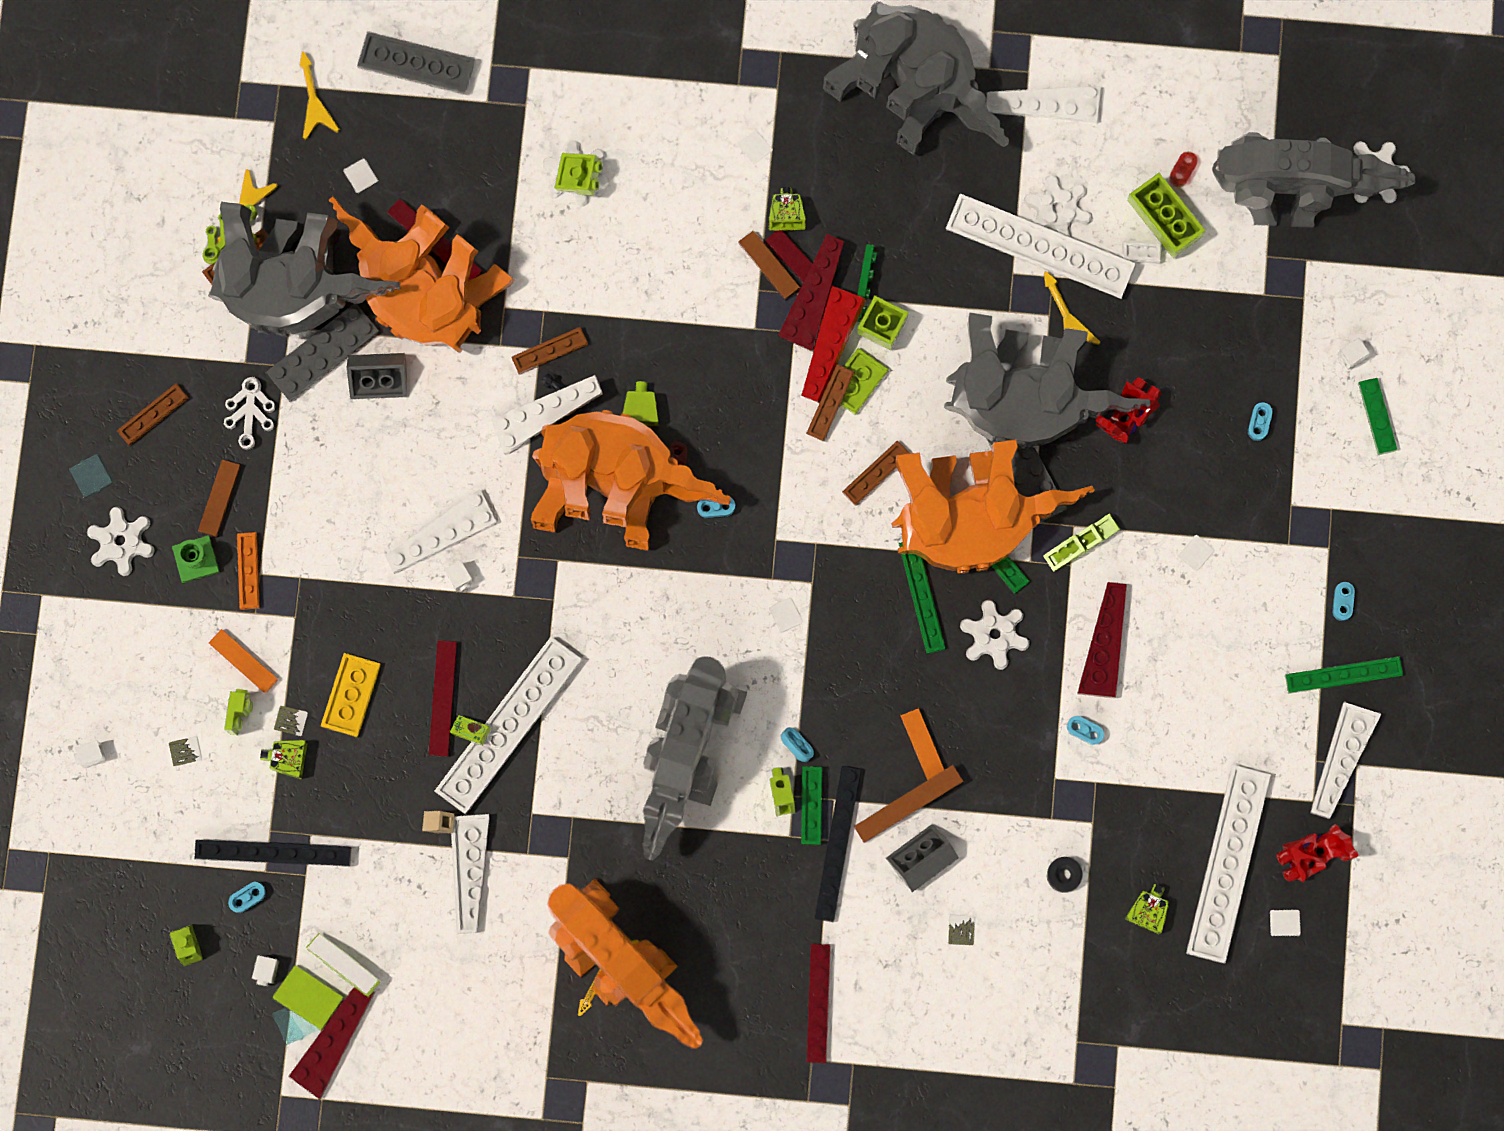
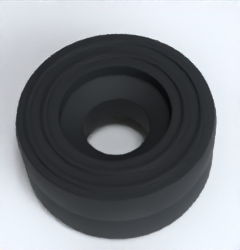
M1059 857L1048 867V883L1058 892H1071L1082 881V868L1071 857ZM1062 869L1070 872L1068 880H1062L1059 877V872Z

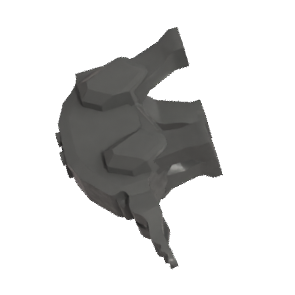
M880 1L875 2L871 6V12L865 19H857L853 23L856 54L852 59L833 69L824 77L823 89L841 101L849 91L859 87L875 99L879 95L882 79L891 74L899 88L888 96L886 108L905 121L902 128L898 131L896 143L912 155H915L919 150L922 133L944 111L955 113L969 129L986 133L1003 147L1008 145L1009 138L1004 135V129L1000 128L999 119L988 111L986 97L982 92L978 91V85L974 81L976 73L969 47L953 24L945 23L939 14H933L928 10L911 5L889 6Z
M1248 132L1233 140L1231 146H1225L1222 150H1218V159L1212 167V172L1221 188L1226 192H1233L1235 204L1246 206L1253 217V224L1262 226L1277 225L1278 201L1274 199L1275 193L1296 194L1295 199L1291 203V227L1314 228L1315 216L1320 211L1331 208L1334 196L1354 193L1370 197L1386 189H1403L1415 183V175L1408 172L1405 168L1402 169L1388 164L1373 154L1353 155V151L1336 146L1326 138H1319L1315 141L1268 139L1258 132Z
M221 202L220 204L225 248H223L213 266L212 272L215 274L208 297L223 302L232 315L251 325V329L259 330L258 332L261 334L269 335L270 332H274L277 336L287 337V334L294 335L309 331L336 315L339 309L345 306V301L359 304L370 295L384 296L388 291L393 293L395 289L400 290L401 288L400 282L371 281L352 273L341 275L333 273V247L339 240L340 231L337 230L338 221L329 215L307 213L305 226L296 221L276 219L275 227L260 249L257 250L249 222L252 210L237 203ZM300 239L296 251H290L293 244Z
M970 312L967 326L971 359L970 362L963 363L954 373L946 378V382L955 387L952 401L944 404L946 410L962 415L975 432L990 441L1016 440L1017 449L1025 450L1026 447L1030 448L1053 442L1074 430L1078 424L1086 423L1088 416L1097 419L1099 415L1104 416L1113 410L1127 413L1133 408L1149 407L1151 402L1149 399L1124 398L1108 390L1083 391L1075 384L1073 375L1077 353L1086 344L1087 331L1065 328L1063 338L1043 335L1040 365L1032 364L1012 369L1018 353L1027 345L1029 333L1006 329L1004 338L996 348L991 333L992 316Z
M703 656L697 658L691 665L687 675L677 674L671 678L665 691L662 708L655 728L666 731L664 738L657 737L650 742L643 762L644 768L654 773L652 791L643 809L645 820L643 850L644 857L648 860H654L660 854L668 836L682 822L687 800L711 806L718 785L713 779L715 762L703 754L713 724L728 725L733 713L741 714L747 696L746 691L737 689L726 682L724 667L713 657Z

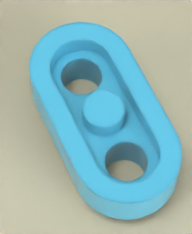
M1258 403L1252 411L1248 434L1253 440L1260 441L1268 433L1272 408L1267 403ZM1264 411L1265 416H1260L1258 412ZM1254 429H1259L1261 433L1256 434Z
M731 498L729 509L724 510L722 508L724 504L710 500H700L697 504V511L704 518L730 516L735 511V502ZM705 506L710 507L708 512L703 510Z
M1348 582L1338 584L1334 590L1332 613L1339 621L1349 619L1353 613L1355 590ZM1346 588L1348 594H1343L1342 589ZM1340 608H1346V613H1342Z
M1080 716L1070 718L1067 723V730L1071 735L1090 745H1097L1104 738V731L1100 726ZM1073 724H1079L1080 729L1075 730ZM1095 732L1097 734V738H1091L1090 733Z
M788 727L781 733L780 737L783 744L787 746L799 761L807 762L813 757L814 751L797 730Z
M258 882L248 884L229 898L228 904L230 909L236 913L246 911L263 900L266 894L265 888ZM255 889L259 890V894L257 896L253 895V891ZM238 900H242L243 904L240 907H237L236 902Z

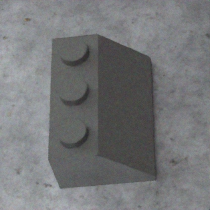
M405 353L348 355L346 368L350 399L407 397Z
M931 824L886 857V860L909 890L914 892L959 857L950 842Z

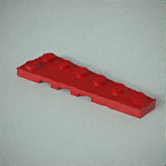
M832 286L801 394L804 398L820 403L866 302V299Z

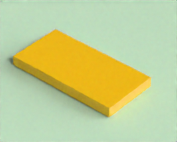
M346 653L343 654L321 727L358 738L381 667L380 663Z

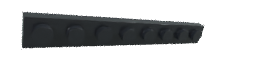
M845 766L841 768L815 920L834 923L861 769Z
M196 840L194 859L350 867L352 847Z

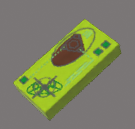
M458 715L450 733L483 746L491 728Z

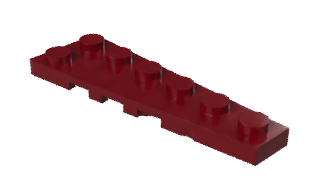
M826 234L778 334L780 338L813 352L844 241Z
M1107 582L1077 691L1078 695L1116 698L1127 584Z
M353 987L289 1074V1078L319 1100L322 1098L375 991L367 997Z

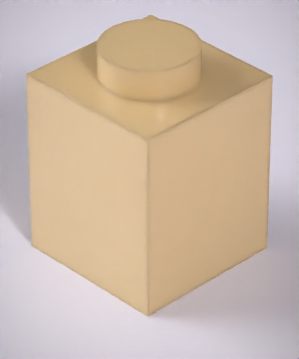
M424 811L423 831L453 833V813Z

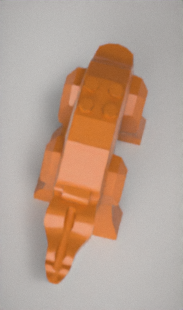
M334 197L329 199V202L333 203V209L337 211L338 220L348 226L351 243L361 249L357 253V258L360 261V276L371 281L400 282V290L395 289L393 293L388 291L384 296L370 295L366 298L373 313L377 315L376 320L387 328L390 326L392 328L390 332L400 339L406 338L427 346L446 344L458 353H461L463 350L461 345L472 330L477 334L481 332V311L478 308L501 291L510 287L515 281L496 264H493L487 273L468 281L474 257L479 251L458 234L452 241V255L442 274L435 259L429 255V252L450 227L424 205L418 208L416 223L406 236L398 242L381 241L367 224L348 214Z
M603 410L602 412L576 415L559 425H545L541 430V434L544 437L542 448L535 450L532 455L541 468L543 476L549 481L546 491L532 512L531 523L533 524V529L555 533L558 520L564 511L566 516L589 520L591 511L587 501V486H590L608 498L602 514L603 523L626 527L624 539L627 547L649 550L650 538L646 524L650 507L656 496L669 494L685 502L710 500L724 505H729L731 502V497L723 495L721 489L716 490L713 483L698 480L694 477L690 468L678 465V461L671 457L669 449L652 429L628 414H621L619 416L613 415L611 411Z
M1016 440L994 442L991 446V451L970 453L969 462L975 485L969 486L950 497V483L952 472L957 463L956 455L932 458L930 477L921 464L920 452L897 455L895 459L896 467L910 498V503L903 507L898 518L891 523L892 528H901L903 547L897 549L898 554H916L932 566L957 571V574L968 573L973 568H976V571L988 570L989 566L1008 557L1027 537L1032 528L1039 524L1040 519L1048 518L1056 507L1075 504L1079 497L1084 498L1086 493H1093L1095 489L1093 486L1069 492L1049 490L1031 497L1019 494L1015 488L1011 462L1017 449Z
M595 878L582 890L572 884H562L556 887L548 899L549 911L556 920L551 925L548 934L565 952V961L582 977L596 964L601 971L594 980L595 985L591 989L607 1006L610 1003L617 1005L627 997L644 1012L654 1027L675 1035L685 1045L698 1048L702 1044V1038L698 1028L688 1015L684 999L665 982V979L678 966L662 949L658 950L648 940L640 941L634 946L611 921L619 911V908L609 898L611 895Z

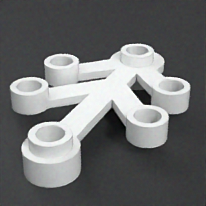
M254 377L245 379L242 383V390L225 403L228 410L234 411L238 407L237 403L247 396L246 404L231 417H227L224 420L225 427L233 429L236 426V422L245 415L244 434L239 437V444L245 450H249L255 445V440L252 436L253 415L262 423L265 431H271L274 428L272 420L267 419L254 404L256 397L263 404L266 412L271 413L275 410L274 402L268 400L260 391L261 383ZM251 384L255 385L253 390H249ZM230 402L235 403L234 407H228V404ZM272 404L273 406L271 409H266V405ZM229 420L233 421V424L231 426L227 425V422ZM266 422L271 423L269 428L265 427ZM245 440H251L249 445H244Z

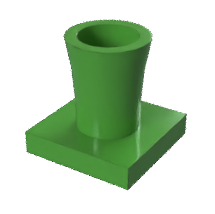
M209 535L195 540H186L181 544L172 546L182 583L220 573Z

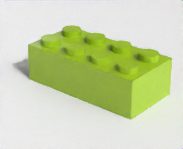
M1157 173L1129 194L1127 199L1129 204L1173 259L1204 236L1206 230L1160 173Z

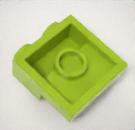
M562 153L554 188L557 191L575 192L578 195H594L600 186L598 174L603 171L601 159L592 154Z
M236 689V692L230 691L224 730L230 735L238 736V731H241L243 726V720L240 718H248L249 713L253 711V702L247 690Z

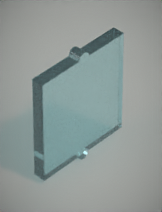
M97 454L86 460H81V463L69 468L84 498L95 492H100L102 488L112 484Z
M286 1007L272 1014L286 1045L299 1039L303 1040V1037L316 1031L312 1024Z

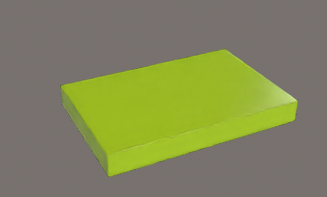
M860 348L856 349L844 365L845 368L854 371L855 374L841 402V406L856 415L889 371L888 368Z
M296 965L272 997L319 1030L324 1028L344 999L341 995Z

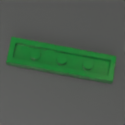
M869 244L866 245L857 294L864 299H869L870 288L867 287L868 281H872L874 270L870 268L871 263H875L877 252H874V245ZM863 306L857 322H861V318L864 317L867 311V306Z
M1378 378L1358 382L1377 454L1382 455L1397 451Z
M802 767L801 845H821L822 767Z

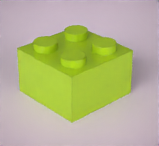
M874 296L857 328V334L891 351L908 319L909 312Z

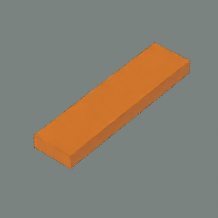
M237 533L240 610L260 609L257 533Z
M222 629L210 640L209 644L265 694L278 681L272 673Z
M918 708L900 717L926 779L929 780L942 772L944 768Z

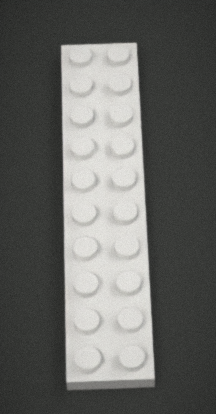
M962 194L958 197L946 227L949 231L1120 299L1136 264Z
M550 637L484 724L489 726L491 731L483 746L471 742L435 789V792L466 815L582 659Z
M1236 765L1231 767L1186 954L1223 964L1226 961L1270 774Z

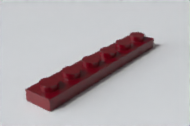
M811 944L806 1063H826L830 945Z

